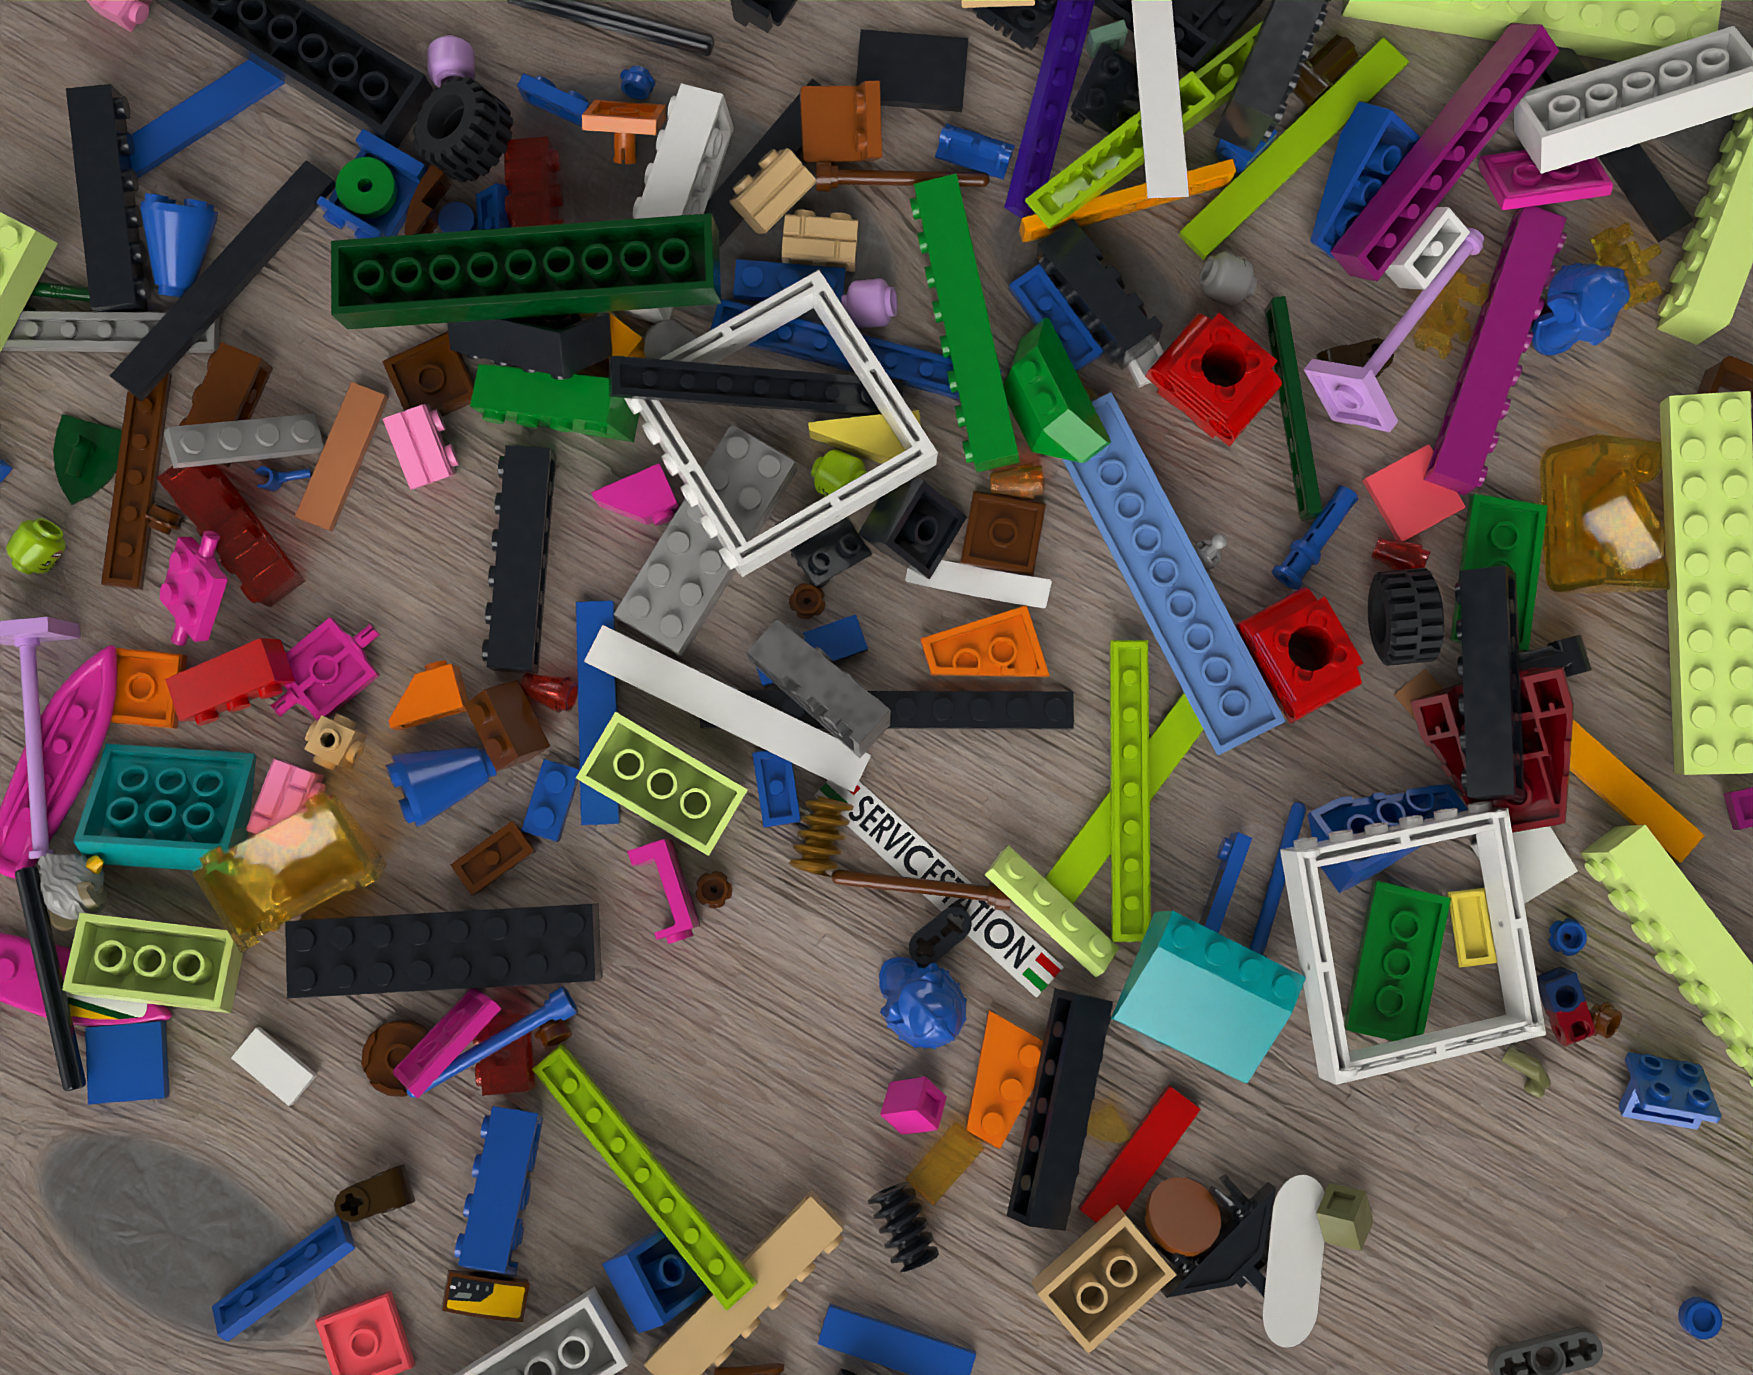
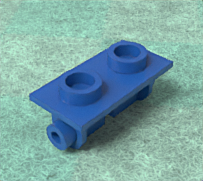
M946 123L939 137L940 143L935 158L977 172H984L1004 180L1015 145Z

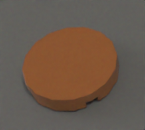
M1172 1177L1160 1182L1147 1197L1145 1204L1146 1227L1153 1240L1165 1251L1172 1254L1177 1252L1179 1254H1186L1185 1256H1195L1207 1250L1219 1236L1221 1227L1219 1207L1213 1196L1200 1183L1186 1177Z

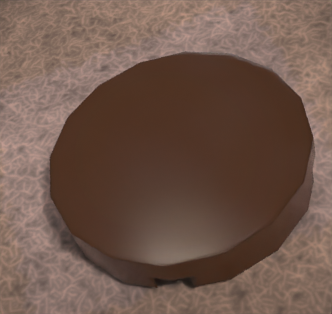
M398 1019L383 1024L369 1035L362 1050L361 1065L364 1073H366L367 1078L370 1080L369 1083L374 1089L387 1096L404 1097L408 1095L407 1088L392 1073L397 1065L428 1034L429 1030L425 1026L413 1020Z

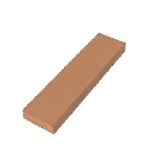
M351 382L295 514L297 519L333 532L387 403L388 397L385 394Z

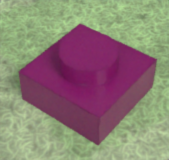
M1753 787L1723 793L1733 830L1753 827Z

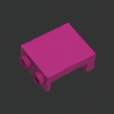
M662 839L627 851L632 866H644L656 862L675 921L674 926L655 932L656 940L666 937L667 943L671 944L694 936L692 928L700 926L673 840Z

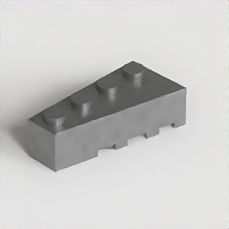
M777 619L747 650L748 660L856 756L861 758L890 726L891 710L878 698L861 687L860 683L853 676L835 666L833 660L819 647L814 649L805 642V636L797 627L791 623L785 626Z

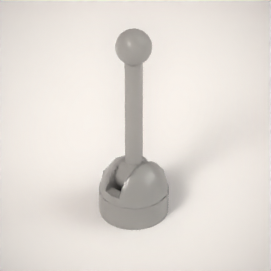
M1216 534L1212 540L1204 539L1193 546L1205 570H1210L1219 563L1222 555L1221 549L1227 545V538L1223 534Z

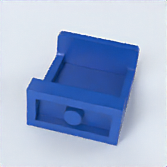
M362 129L355 140L361 148L355 159L361 157L375 158L383 162L390 169L398 186V194L394 205L380 217L372 219L359 218L351 214L343 206L337 196L336 188L328 200L320 196L316 203L325 212L323 218L341 230L344 226L349 227L355 231L354 236L357 239L397 236L406 222L407 212L416 188L428 169L425 164L367 130ZM365 184L362 187V192L370 191L372 184Z

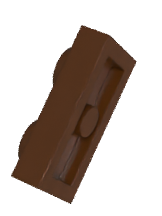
M511 821L450 865L471 896H475L534 854L536 850L521 831L515 821Z

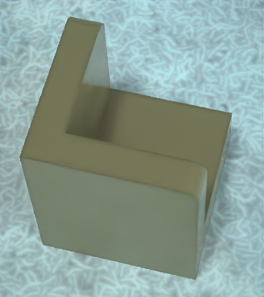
M1329 1183L1316 1212L1323 1239L1329 1244L1362 1251L1373 1224V1216L1366 1191Z

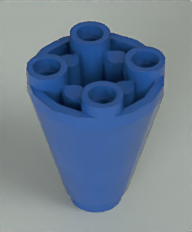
M145 193V201H141L140 209L154 283L159 285V295L181 297L197 280L217 222L218 212L214 211V205L208 204L205 201L184 199L183 206L177 205L176 200L169 199L168 196Z
M477 747L398 753L392 755L393 762L386 765L392 785L395 788L399 786L402 788L405 798L398 800L404 819L408 824L414 822L416 827L426 824L488 783V778L497 775L486 749L478 750Z

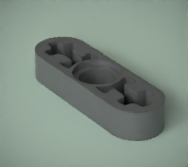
M1575 1327L1498 1347L1489 1355L1487 1365L1491 1375H1507L1500 1368L1505 1366L1504 1359L1508 1358L1514 1363L1526 1361L1531 1369L1528 1371V1368L1522 1364L1511 1367L1510 1375H1562L1596 1365L1602 1357L1603 1347L1596 1335L1584 1328ZM1579 1339L1590 1344V1346L1584 1348L1585 1355L1583 1356L1576 1351L1564 1353L1559 1345L1561 1343L1563 1347L1570 1350L1580 1346ZM1542 1347H1551L1554 1351L1552 1364L1547 1367H1539L1535 1360L1537 1351Z

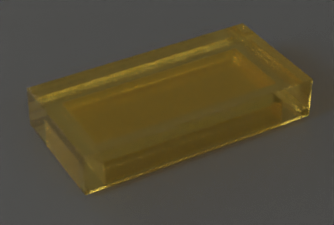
M955 1120L908 1173L905 1180L934 1206L985 1147Z

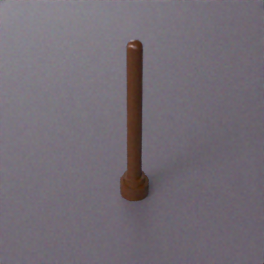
M816 162V192H830L831 188H838V185L914 186L915 183L957 173L960 187H985L989 184L990 178L984 172L838 170V166H831V162Z
M840 869L835 870L831 875L832 881L838 885L987 901V905L994 906V910L1010 911L1011 899L994 883L990 882L989 886Z

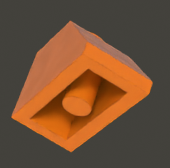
M446 660L425 665L424 672L414 675L389 718L390 728L401 731L467 712L464 704L469 700L460 668L453 664H447Z

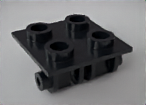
M1035 0V5L975 7L972 10L977 13L976 18L983 20L991 27L994 26L996 31H999L1005 24L1004 37H1008L1013 30L1010 39L1022 49L1027 47L1033 50L1039 40L1038 35L1053 20L1058 0Z
M1102 43L1071 105V118L1081 124L1088 119L1108 134H1111L1140 111L1137 67Z
M847 517L790 549L791 557L796 558L798 561L796 564L798 567H802L810 579V585H814L818 589L827 585L830 582L829 579L872 555Z

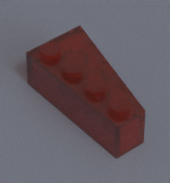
M548 136L509 140L507 143L508 149L504 154V170L507 190H512V195L505 197V210L510 226L527 227L565 224L563 219H559L558 207L564 206L561 184H556V172L561 171L559 149H553Z
M212 464L184 468H173L172 465L156 477L174 499L180 510L194 523L198 534L202 538L204 531H213L220 536L216 551L220 555L218 559L230 574H235L243 583L240 589L253 604L259 602L271 608L306 581L218 465Z

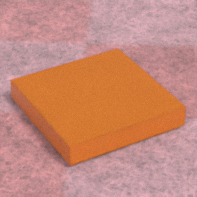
M116 648L117 691L110 723L177 729L179 719L165 679L185 671L187 656L183 654Z

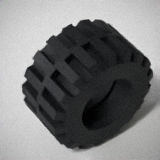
M459 76L454 77L452 81L448 79L442 83L440 88L436 87L431 92L430 97L425 99L421 105L423 107L417 113L415 119L417 123L413 127V135L416 136L413 140L414 146L418 149L417 152L421 157L454 180L456 179L459 182L470 180L472 182L477 180L480 175L485 176L490 172L492 166H496L500 162L499 159L502 154L506 153L508 149L507 143L511 140L513 133L510 130L513 126V118L510 117L511 111L505 103L472 78H462Z
M1427 568L1377 572L1373 577L1368 595V623L1373 647L1384 665L1433 662L1439 656L1444 637V610L1438 585Z

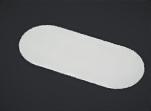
M1297 1175L1286 1181L1276 1195L1272 1211L1263 1304V1323L1271 1341L1280 1347L1286 1348L1296 1346L1307 1338L1314 1327L1318 1314L1324 1239L1316 1212L1325 1192L1320 1183L1308 1175Z

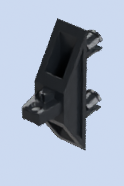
M1225 1174L1219 1179L1230 1195L1226 1196L1213 1185L1210 1187L1209 1193L1232 1216L1220 1229L1219 1236L1207 1250L1195 1256H1185L1186 1254H1179L1177 1252L1172 1254L1165 1251L1158 1243H1155L1154 1247L1177 1269L1176 1276L1160 1289L1166 1298L1233 1286L1235 1284L1242 1288L1247 1282L1264 1297L1266 1278L1259 1270L1265 1265L1261 1258L1263 1257L1275 1186L1267 1182L1252 1198L1248 1199Z

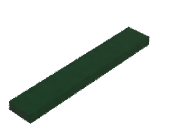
M1286 296L1274 297L1265 308L1264 313L1271 354L1277 360L1274 365V371L1282 381L1278 395L1296 501L1301 521L1312 520L1323 512Z

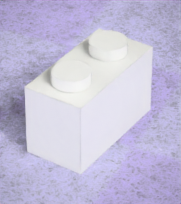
M1436 207L1385 273L1399 288L1425 290L1466 239L1470 231L1449 207Z

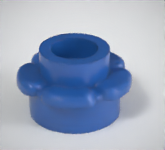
M632 66L629 70L624 69L620 74L622 79L621 90L630 98L644 100L653 91V87H655L654 78L642 66Z
M1575 919L1557 920L1549 929L1551 934L1549 938L1550 946L1556 952L1561 951L1563 955L1573 956L1586 944V932ZM1566 933L1570 935V939L1567 941L1564 939V934Z

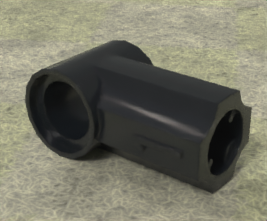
M1581 634L1548 643L1547 647L1519 654L1520 670L1532 667H1564L1566 677L1592 670Z

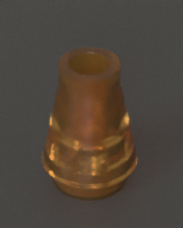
M1032 462L999 472H991V494L1035 499V495H1044L1043 466H1034Z

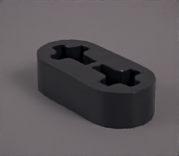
M950 906L940 912L911 937L909 953L912 959L919 964L928 965L945 955L970 933L972 922L969 913L959 906ZM952 914L954 917H958L961 914L965 918L961 923L964 930L960 933L956 930H951L943 936L940 931L948 924L947 915ZM937 934L940 940L932 947L934 954L930 957L926 953L919 956L916 953V950L919 948L917 940L922 937L925 941H928Z

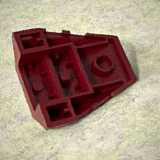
M1532 667L1520 670L1525 798L1479 801L1467 797V791L1463 790L1461 773L1466 768V754L1461 750L1460 734L1461 731H1465V719L1459 710V695L1464 693L1463 683L1455 684L1410 701L1420 737L1427 747H1431L1442 763L1441 768L1447 777L1450 776L1463 794L1461 797L1468 806V804L1475 802L1491 801L1492 807L1508 808L1512 833L1565 824L1574 702L1564 667Z

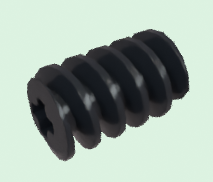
M909 1182L885 1188L867 1200L868 1204L881 1205V1208L873 1217L874 1219L887 1220V1223L879 1229V1233H892L893 1237L884 1246L885 1249H898V1252L890 1258V1262L903 1263L904 1267L900 1272H907L921 1267L939 1255L937 1247L928 1246L933 1241L932 1233L928 1231L921 1232L928 1225L926 1218L916 1217L922 1211L921 1204L917 1202L909 1203L917 1195L914 1188H904Z

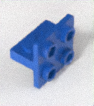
M1627 1053L1625 1062L1631 1079L1618 1105L1622 1117L1698 1130L1702 1120L1714 1123L1720 1121L1722 1117L1701 1065L1690 1061L1660 1058L1650 1054Z

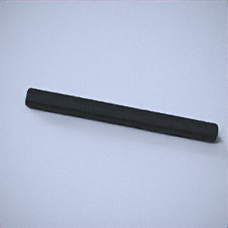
M507 0L508 3L704 56H710L714 46V38L711 34L585 0Z
M30 866L17 870L15 878L64 1091H72L86 1086V1078L66 991L62 990L64 981L47 906L44 903L41 892L39 871L36 866Z

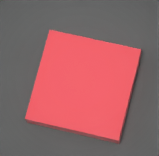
M1429 444L1362 480L1398 544L1466 508L1456 491L1424 480L1433 454Z
M392 1291L320 1316L315 1320L332 1375H394L411 1369L416 1365Z

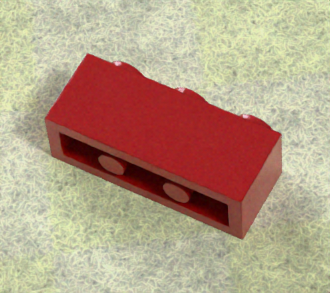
M259 638L165 679L179 721H196L197 726L219 720L218 714L226 710L228 712H236L251 706L250 700L259 696L260 699H266L279 695L283 692V686L295 682L281 639Z

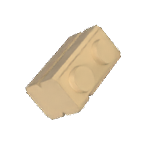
M788 148L778 152L775 149L769 151L758 162L761 169L753 177L749 174L745 175L732 188L736 194L729 200L730 204L758 234L766 233L816 183L813 175Z
M796 210L794 215L785 214L782 263L845 268V271L855 272L859 221L852 219V216L846 213H832L830 218L816 217V214L809 210Z

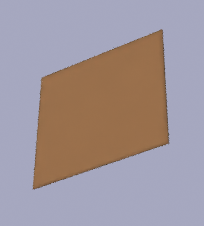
M1425 668L1396 692L1394 696L1415 719L1410 701L1443 688Z

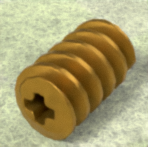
M815 795L818 797L817 800L805 802V806L814 811V814L801 817V820L809 825L810 829L798 830L797 835L803 838L806 844L794 845L793 847L795 851L802 855V858L792 859L789 864L803 871L832 878L825 871L837 869L838 864L831 860L829 856L842 853V849L833 844V841L846 838V835L838 830L837 826L849 825L850 820L844 817L841 812L853 810L854 806Z

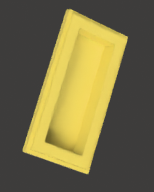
M1485 887L1447 892V896L1451 898L1449 909L1458 967L1497 963Z

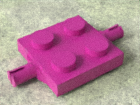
M204 531L200 545L193 537H178L174 552L170 556L169 569L165 582L160 588L159 600L175 618L176 625L170 639L173 644L179 646L186 645L188 635L194 642L209 640L228 581L227 576L220 570L214 553L220 539L216 532Z
M329 617L286 652L295 682L285 685L287 692L270 705L271 708L282 717L290 708L299 703L306 707L317 721H319L321 715L326 717L332 716L380 676L367 660L366 653L363 650L369 643L380 636L379 632L369 623L362 631L352 637L344 632L335 619Z

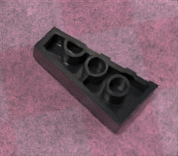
M596 312L589 318L581 317V314L447 323L450 350L464 353L470 359L485 358L493 360L494 364L499 366L514 365L522 367L524 372L547 373L553 379H569L573 377V373L612 356L610 316L608 312Z

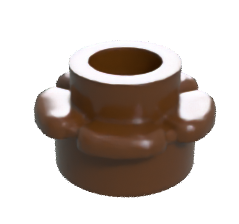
M152 504L149 514L144 513V516L150 520L148 527L170 535L172 529L179 530L181 528L178 524L182 515L172 510Z
M802 583L794 588V593L789 598V605L792 611L797 612L796 614L799 618L811 619L814 615L818 616L824 611L825 601H823L825 595L821 588L818 589L814 585ZM806 598L811 599V603L809 605H806L804 603V600Z
M719 871L701 875L696 883L698 889L695 893L698 901L703 905L708 904L710 908L722 907L725 904V900L731 898L733 892L732 884L728 883L727 876ZM712 886L717 887L716 893L710 891Z
M1604 1002L1602 1005L1596 1004L1590 1010L1595 1027L1594 1036L1599 1034L1606 1039L1612 1037L1621 1023L1622 1013L1616 1010L1610 1002Z
M561 1018L557 1021L549 1020L539 1026L541 1030L535 1033V1037L541 1039L544 1047H551L567 1040L572 1035L569 1027L570 1019L568 1018L565 1021Z

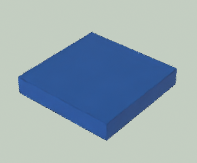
M166 1021L85 1028L88 1105L169 1097Z

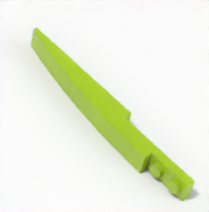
M1262 22L1196 73L1191 71L1179 80L1183 134L1229 100ZM1139 111L1026 198L1025 202L1049 229L1145 163L1141 112Z

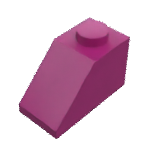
M660 463L591 492L593 499L599 507L646 525L653 522L655 526L665 524L673 519L674 513L679 509L678 502Z

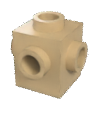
M336 713L334 719L321 715L319 721H314L306 733L305 740L308 743L304 750L315 755L313 762L330 770H334L336 765L351 768L352 764L359 759L363 752L367 734L356 730L357 722ZM333 737H335L334 744L329 747Z

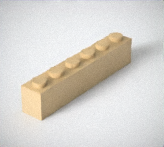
M811 1190L741 1261L758 1283L727 1311L710 1292L648 1355L644 1366L652 1375H704L703 1372L712 1363L718 1367L734 1350L730 1345L741 1334L744 1338H747L761 1323L758 1316L768 1306L772 1310L777 1308L789 1294L785 1289L795 1279L802 1282L814 1270L816 1264L813 1260L822 1251L828 1255L840 1244L844 1238L840 1234L844 1230V1222Z

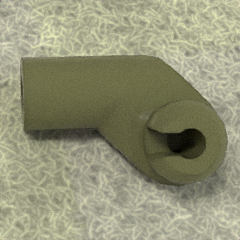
M1510 1045L1502 1062L1526 1075L1528 1080L1524 1085V1090L1537 1098L1543 1097L1546 1088L1550 1089L1551 1080L1541 1062Z

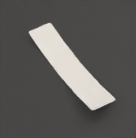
M941 560L930 580L909 568L905 578L906 582L1038 608H1046L1052 583L1050 579L990 570Z

